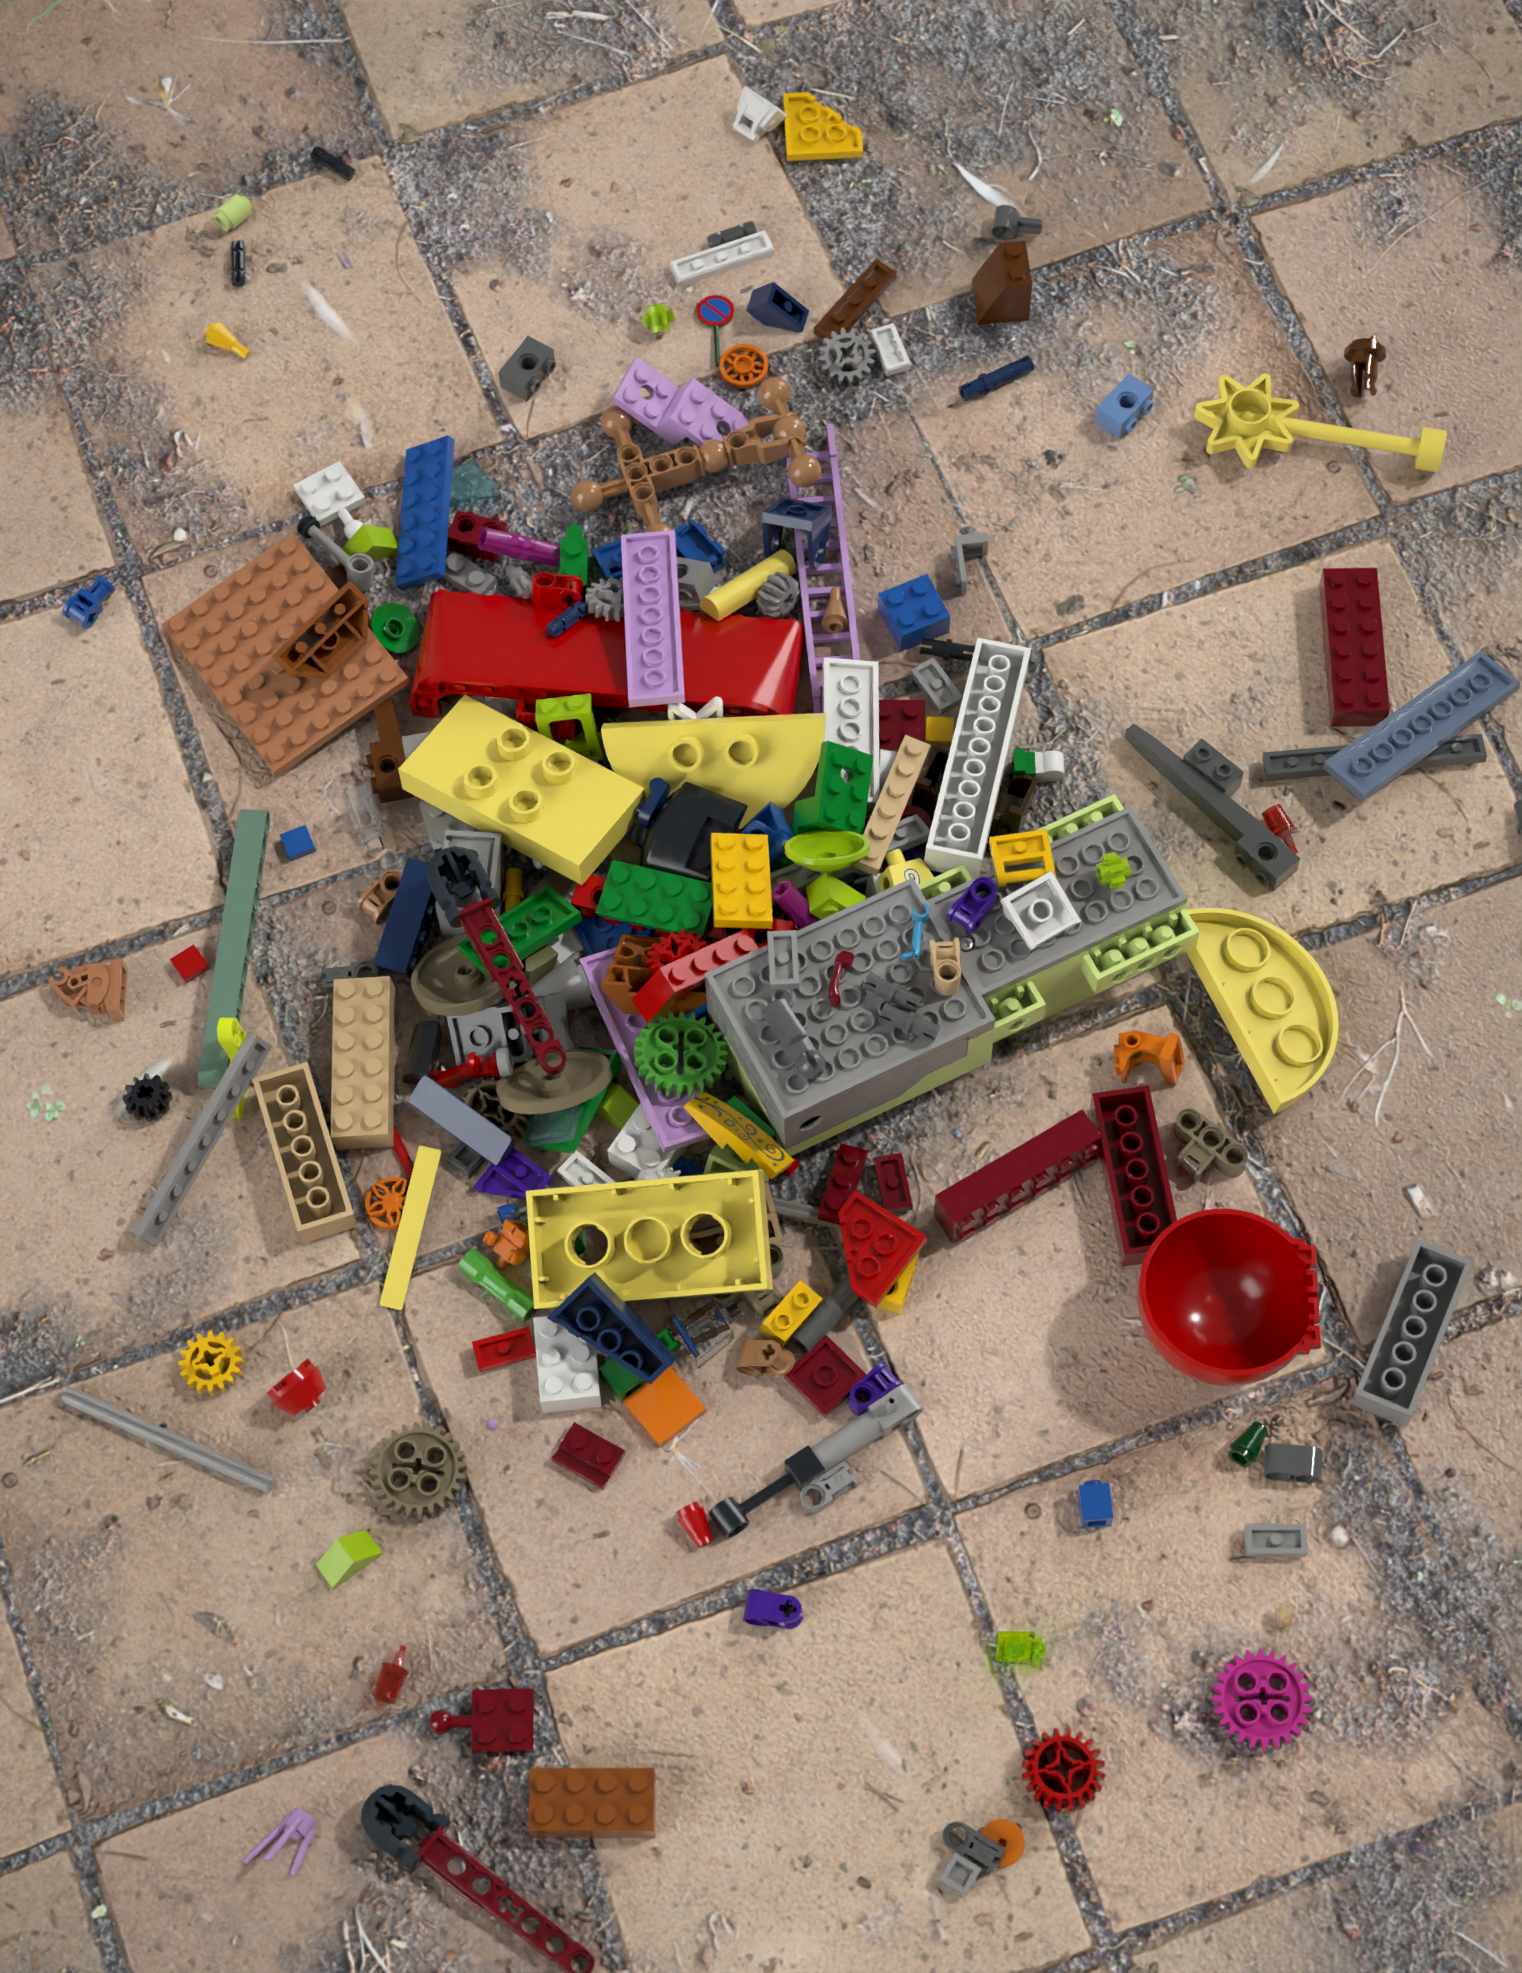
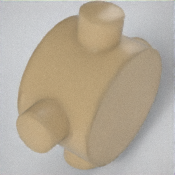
M1279 1604V1609L1275 1610L1276 1619L1279 1627H1283V1630L1286 1631L1289 1630V1625L1293 1624L1291 1612L1284 1604Z

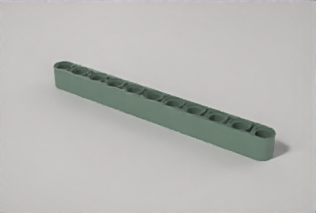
M240 809L198 1071V1085L200 1088L216 1089L226 1069L229 1067L230 1059L217 1037L219 1019L221 1017H233L240 1023L270 828L269 811Z

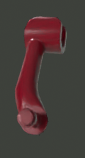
M841 951L836 956L835 968L828 987L831 1006L837 1007L841 1003L838 984L843 967L849 969L852 967L854 954L851 952Z

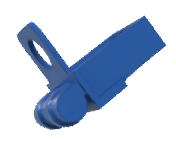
M771 801L744 826V830L740 833L768 835L770 867L774 866L777 860L785 854V843L794 837L791 827L787 825L783 810Z

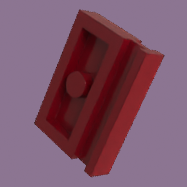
M574 1422L559 1445L556 1454L553 1455L552 1462L604 1490L606 1483L611 1479L626 1453L622 1448Z

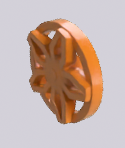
M738 344L727 349L721 356L719 363L720 374L723 380L731 386L751 389L753 386L761 383L766 377L768 359L765 353L758 347L750 344ZM738 351H746L743 355L735 354ZM756 354L762 359L764 364L756 361ZM725 361L730 365L726 370H724ZM748 376L749 381H745L744 377Z
M388 1177L375 1182L366 1195L365 1208L369 1219L376 1226L386 1230H397L399 1228L401 1212L406 1200L405 1195L410 1184L409 1181L399 1177ZM394 1184L391 1191L385 1185ZM403 1185L402 1191L400 1193L396 1192V1189ZM381 1189L386 1193L382 1196L377 1190ZM373 1195H375V1197L379 1201H376L370 1206L371 1199ZM377 1207H382L381 1210L372 1212ZM387 1214L386 1218L389 1223H384L376 1217ZM397 1215L396 1223H394L391 1216Z

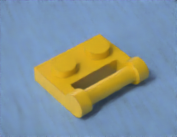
M1047 829L989 838L997 888L1007 887V884L1033 881L1050 871L1056 877ZM1043 861L1044 867L1005 873V866Z

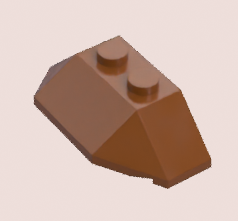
M349 580L275 652L272 658L291 677L329 678L367 641L369 600Z

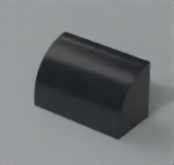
M423 1021L414 1026L403 1083L417 1085L424 1074L433 1080L442 1040L439 1021Z

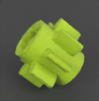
M666 303L647 306L648 313L642 314L644 327H651L652 333L671 329L669 322L675 321L672 308L667 309Z
M1116 852L1102 855L1101 863L1096 864V873L1100 884H1106L1110 887V890L1124 887L1125 879L1131 877L1130 866L1126 857L1120 858Z

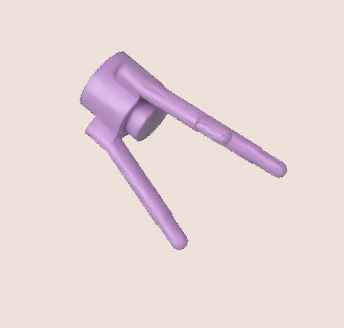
M295 1808L291 1815L287 1814L282 1823L244 1858L243 1862L248 1864L284 1831L283 1835L265 1856V1861H270L289 1837L296 1841H299L302 1837L303 1841L290 1872V1875L294 1877L302 1862L308 1844L315 1835L311 1828L316 1821L306 1812Z

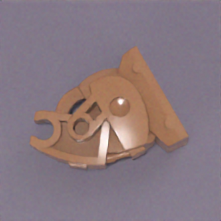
M115 959L109 965L103 963L82 965L71 971L64 967H59L57 970L64 978L61 981H55L52 976L48 979L61 1001L68 1007L70 1006L78 1012L86 1008L91 1010L92 1014L108 1012L112 1020L124 1021L128 969L122 959Z

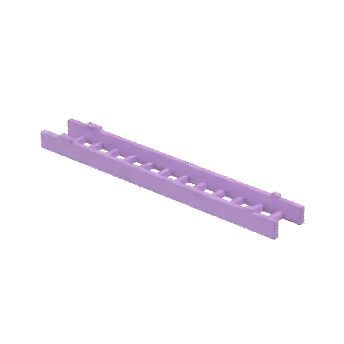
M833 423L826 424L828 451L806 452V454L814 456L817 461H830L831 473H822L817 483L832 482L833 495L797 498L796 486L788 477L791 499L822 505H835L836 517L831 518L830 527H837L838 540L827 541L826 550L840 549L841 563L821 564L819 568H813L810 565L805 566L803 552H808V543H802L801 530L793 528L813 713H823V705H820L819 700L821 698V690H823V681L817 680L816 667H823L824 658L860 660ZM790 454L786 456L787 476L788 466L792 461ZM842 572L844 583L842 586L807 589L806 575ZM831 588H840L841 595H845L846 608L844 611L848 619L849 631L812 635L811 621L822 620L826 610L810 611L808 598L830 596ZM850 641L852 655L815 658L813 644Z

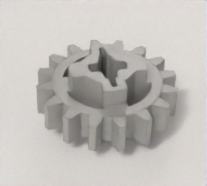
M841 328L840 335L832 331L831 340L828 338L823 339L825 347L819 348V354L823 356L819 357L818 362L819 364H825L822 367V373L830 372V381L836 377L838 378V385H841L843 380H847L849 386H852L853 379L856 378L858 382H862V374L869 376V367L874 366L875 360L872 357L875 356V350L869 349L872 344L871 340L863 341L865 335L863 332L856 336L854 328L851 329L850 334L846 333L844 328ZM859 349H861L863 352L864 361L862 360V357L858 355ZM852 352L851 358L847 357L842 361V355L847 356ZM829 353L835 358L834 365L830 361Z
M610 577L608 581L601 578L599 579V584L591 583V588L586 589L585 603L588 606V612L595 613V618L604 616L605 621H609L612 618V620L620 622L621 617L625 618L623 577L619 580Z

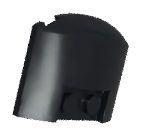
M685 782L681 785L682 787L674 791L663 802L652 818L642 843L639 860L640 866L712 883L711 833L736 834L748 806L700 786Z

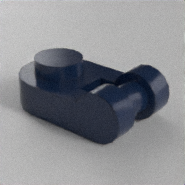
M659 777L650 781L649 788L651 793L646 802L642 801L635 812V816L638 817L637 823L645 828L649 827L655 813L671 791L670 785Z

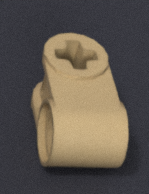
M956 937L953 941L935 942L934 939H929L930 964L933 970L935 990L943 996L954 995L960 989L961 982L959 938ZM945 975L952 976L953 979L945 980L942 977Z

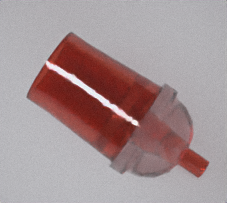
M1277 804L1265 810L1261 816L1268 829L1297 854L1298 850L1295 846L1300 841V831L1294 826L1282 805Z
M401 1645L399 1651L390 1652L382 1659L381 1670L372 1694L373 1697L382 1702L395 1704L405 1679L410 1674V1660L404 1654L405 1646Z

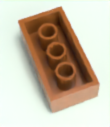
M530 1768L528 1820L530 1837L656 1838L655 1768Z

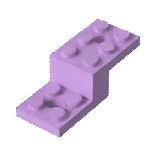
M639 357L632 360L610 400L672 446L686 437L699 446L707 440L716 439L722 441V435L717 431V424L725 428L727 436L729 433L749 425L750 421L749 418L696 379L691 378L678 387ZM640 388H644L649 392V400L641 396Z

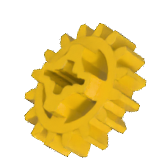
M210 1330L206 1338H203L198 1333V1341L194 1343L188 1340L187 1344L190 1349L180 1351L185 1359L178 1361L180 1369H183L180 1373L183 1380H188L187 1385L190 1389L197 1385L196 1390L201 1395L205 1389H208L211 1396H214L215 1389L217 1388L222 1393H225V1385L228 1383L235 1386L236 1383L233 1377L242 1376L241 1370L237 1367L244 1365L243 1358L239 1357L242 1351L239 1346H235L236 1343L232 1337L226 1340L224 1332H220L217 1337H214L212 1330ZM210 1346H217V1347H221V1348L216 1349V1348H213V1347H210ZM213 1360L214 1365L209 1367L208 1361ZM206 1377L212 1380H204L202 1378Z

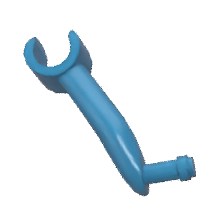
M925 903L923 904L925 912L923 915H918L915 912V908H912V920L915 922L912 935L913 951L901 954L902 961L912 957H916V959L920 957L923 924L929 919V906Z

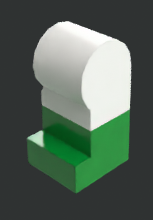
M1025 749L1013 750V777L1023 774L1038 778L1039 782H1053L1064 778L1063 753L1053 750L1043 753L1025 752Z

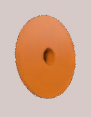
M997 1819L989 1822L982 1829V1834L1006 1849V1853L998 1867L1011 1866L1021 1858L1025 1849V1838L1022 1830L1014 1822L1006 1819Z

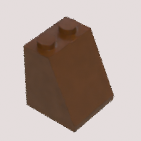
M1026 240L999 243L972 278L978 325L1029 320L1032 278Z

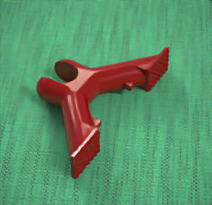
M471 1052L467 1056L466 1063L445 1071H434V1081L443 1088H459V1083L474 1077L501 1078L497 1066L496 1052H492V1057L481 1058L475 1052Z

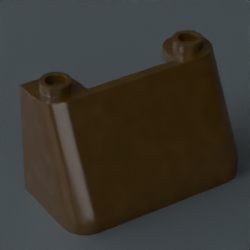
M938 747L933 748L916 781L911 805L924 809L932 821L950 752ZM1019 774L1012 778L1009 788L1000 786L985 851L991 852L990 837L1021 833L1037 791L1038 778Z

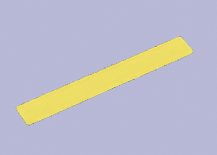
M421 1145L418 1148L380 1306L397 1310L403 1309L441 1150Z

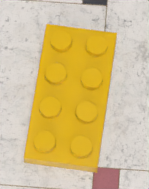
M711 833L714 927L772 929L773 917L768 835Z

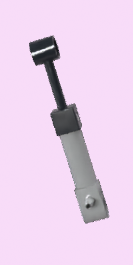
M907 1384L896 1387L869 1405L868 1411L813 1447L808 1445L784 1461V1469L787 1474L740 1504L736 1502L734 1497L722 1500L709 1511L710 1517L725 1539L736 1536L750 1524L747 1513L793 1483L801 1492L802 1488L808 1485V1483L817 1479L881 1436L886 1438L914 1420L923 1412V1406Z

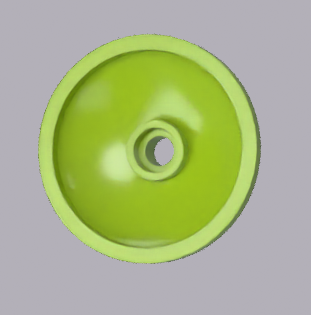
M819 830L792 837L785 843L784 848L785 855L792 862L806 869L818 871L821 874L826 872L834 874L861 861L870 852V841L865 836L855 832Z

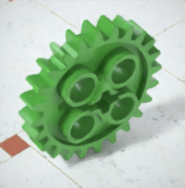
M670 1011L668 1019L665 1020L663 1017L657 1018V1024L653 1021L649 1022L647 1029H640V1037H636L635 1040L636 1047H634L633 1057H636L634 1066L639 1067V1077L646 1076V1085L655 1083V1092H658L662 1087L665 1088L666 1096H669L672 1091H676L677 1097L680 1098L682 1091H686L691 1098L695 1089L700 1094H704V1085L712 1089L714 1080L720 1081L721 1071H725L726 1068L725 1061H727L728 1052H726V1041H722V1032L714 1033V1023L706 1026V1017L696 1021L695 1013H692L689 1018H685L683 1011H680L679 1017H674ZM680 1033L684 1035L682 1075L677 1074L678 1034ZM662 1040H670L671 1042L666 1043ZM691 1041H697L700 1044H693ZM666 1064V1065H669V1066H671V1067L665 1068V1067H662V1066H660V1065ZM690 1066H698L699 1069H692Z

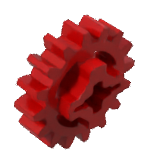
M682 929L678 935H675L672 931L667 939L663 936L660 937V944L653 943L651 945L653 951L647 952L649 958L647 964L654 975L660 967L707 947V943L701 934L697 936L693 930L688 935L685 929Z

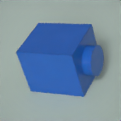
M1089 1480L1084 1482V1485H1079L1077 1495L1081 1529L1112 1526L1113 1510L1109 1483H1102L1100 1480Z

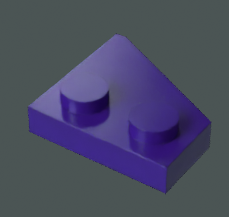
M513 1148L498 1167L491 1164L473 1187L482 1193L526 1200V1191L547 1189L554 1179Z

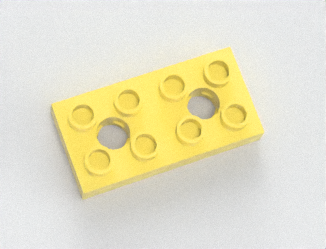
M749 1170L526 1191L534 1309L557 1308L593 1273H596L624 1303L773 1290L763 1171ZM713 1215L712 1218L716 1219L724 1228V1241L714 1253L701 1255L702 1252L698 1251L690 1241L691 1228L701 1217ZM589 1226H597V1229L601 1230L608 1240V1249L605 1256L593 1265H586V1262L581 1260L575 1251L577 1236Z

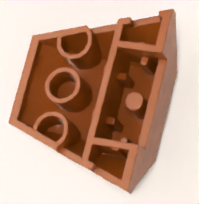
M622 934L600 988L623 1013L641 1015L631 999L653 976L647 964L649 959L647 952L653 951L651 946L653 943H661L660 937ZM704 983L693 989L671 1010L674 1017H679L680 1011L687 1015L707 1003L706 986Z

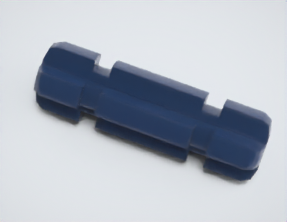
M581 601L574 603L546 625L547 634L553 638L558 637L563 631H566L588 614L587 604H583Z

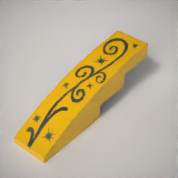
M706 1092L699 1094L684 1105L686 1111L722 1149L729 1145L746 1164L754 1160L771 1180L793 1163L794 1160L751 1120Z

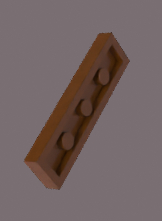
M875 259L816 324L814 334L821 339L828 338L831 340L832 331L840 335L841 328H844L847 333L896 279L897 272Z

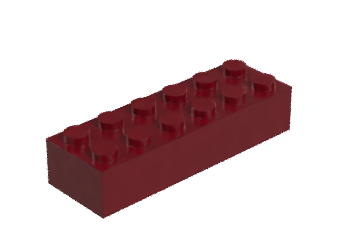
M1323 568L1319 591L1330 727L1375 726L1387 718L1390 711L1377 568Z
M1149 1085L1092 1093L1090 1102L1093 1124L1102 1136L1099 1155L1122 1267L1143 1264L1144 1258L1155 1239L1163 1230L1177 1221Z
M1081 1109L936 1194L934 1217L952 1244L958 1240L966 1241L976 1233L975 1230L984 1225L989 1227L995 1224L1000 1219V1216L1007 1211L1011 1213L1017 1211L1025 1204L1024 1201L1033 1196L1034 1198H1039L1053 1184L1057 1182L1062 1184L1068 1181L1073 1176V1173L1080 1168L1085 1170L1093 1166L1099 1156L1102 1136L1085 1111Z

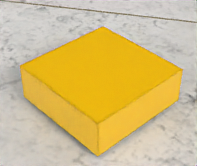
M927 716L925 743L936 746H951L954 718Z

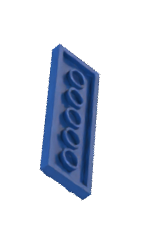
M449 435L406 449L395 586L401 591L445 577L455 442Z

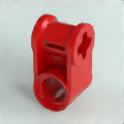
M537 573L532 577L531 602L537 608L566 610L577 601L582 602L581 593L584 589V583L581 578L575 575Z

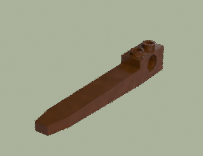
M368 613V628L371 630L370 617ZM389 697L374 708L380 741L369 743L371 754H366L369 771L374 770L375 777L370 778L373 794H379L381 804L413 798V794L402 789L398 768L406 759L391 697ZM386 769H394L390 773H384Z

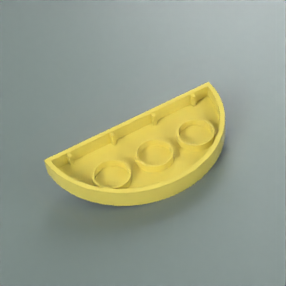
M826 713L604 723L601 732L606 755L614 773L645 788L646 800L651 793L649 788L650 781L654 778H662L670 785L671 791L668 797L682 787L681 785L685 782H689L746 804L748 807L739 825V828L743 829L770 801L783 810L807 785L820 758L821 744L825 739Z
M1223 908L1188 909L1187 912L1200 933L1197 946L1186 951L1272 1112L1275 1114L1285 1110L1301 1100L1316 1085L1328 1067L1335 1051L1339 1028L1336 1001L1326 976L1312 956L1295 939L1261 918Z

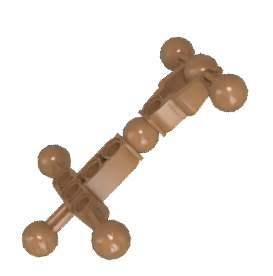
M769 377L759 386L758 399L765 408L772 410L774 414L751 419L749 425L735 430L727 436H721L722 441L716 439L707 440L701 444L699 449L695 444L693 447H681L647 459H643L640 448L632 442L629 433L633 428V417L619 406L609 407L601 416V428L607 436L615 439L618 447L617 457L623 477L602 484H598L590 479L581 480L572 488L570 498L573 506L578 511L592 513L599 509L603 499L628 491L635 512L640 517H643L646 526L643 533L668 531L672 529L669 525L661 523L657 512L658 502L655 493L695 481L700 476H706L705 471L717 473L725 469L728 464H730L731 468L734 465L741 466L759 461L766 465L790 454L792 461L788 466V477L795 486L809 488L820 479L821 465L814 456L808 455L805 452L804 447L808 444V440L805 439L806 427L800 418L797 417V412H790L787 406L791 396L789 385L784 379ZM773 434V441L762 442L761 438Z

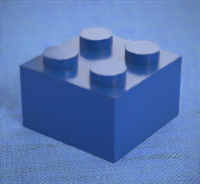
M928 574L878 593V611L900 652L920 645L922 637L935 639L950 633V615Z

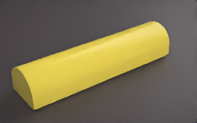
M779 550L700 600V609L717 621L722 620L759 596L758 591L762 588V582H766L769 575H773L776 572L784 573L788 576L794 575L796 573V564L793 557L786 550Z

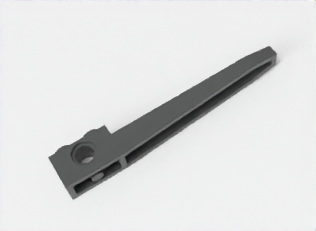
M1134 723L1126 729L1125 739L1138 753L1236 842L1234 852L1236 860L1240 865L1245 868L1248 867L1255 873L1257 880L1262 885H1268L1275 891L1298 870L1300 857L1259 820L1154 736ZM1260 856H1267L1271 860H1262Z

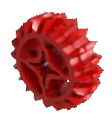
M1054 1728L1053 1738H1050L1047 1732H1042L1041 1738L1043 1743L1033 1739L1031 1744L1035 1750L1026 1749L1025 1756L1030 1760H1024L1021 1764L1022 1768L1030 1770L1022 1774V1780L1032 1781L1026 1786V1791L1032 1792L1037 1790L1033 1800L1038 1802L1042 1797L1045 1798L1044 1809H1048L1051 1802L1055 1803L1056 1813L1061 1812L1062 1805H1066L1067 1811L1073 1813L1074 1802L1077 1803L1080 1809H1084L1086 1806L1084 1798L1090 1802L1095 1800L1096 1796L1091 1790L1101 1792L1102 1785L1097 1781L1104 1780L1106 1775L1098 1770L1105 1766V1761L1094 1760L1101 1754V1750L1096 1748L1090 1751L1093 1740L1090 1738L1085 1743L1081 1742L1083 1737L1081 1731L1077 1733L1076 1738L1070 1737L1071 1728H1066L1064 1736H1060L1059 1729ZM1065 1748L1079 1753L1085 1762H1082L1081 1759H1071L1067 1755ZM1054 1749L1055 1761L1052 1764L1045 1765L1043 1769H1038L1040 1758L1049 1750ZM1060 1760L1062 1765L1070 1768L1066 1782L1065 1777L1060 1775L1061 1772H1056L1058 1771ZM1089 1771V1778L1085 1785L1079 1790L1072 1792V1779L1080 1776L1082 1772ZM1045 1778V1781L1057 1782L1063 1793L1049 1789L1041 1779Z

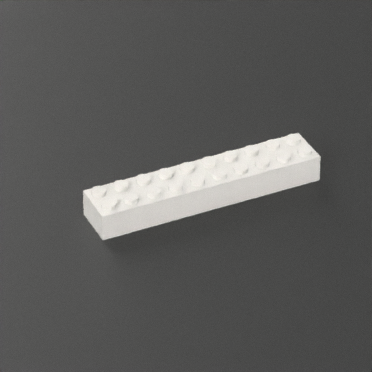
M977 638L926 846L924 862L929 870L945 873L964 864L972 879L980 875L1028 670L1031 648Z

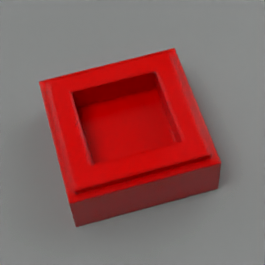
M194 944L170 959L172 965L186 984L210 969Z

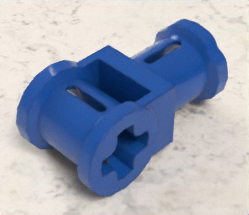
M96 575L94 578L95 582L87 591L81 588L76 595L71 596L66 601L62 610L65 617H72L80 622V626L84 629L90 628L96 622L98 615L103 610L101 603L109 594L115 592L114 586L101 575Z

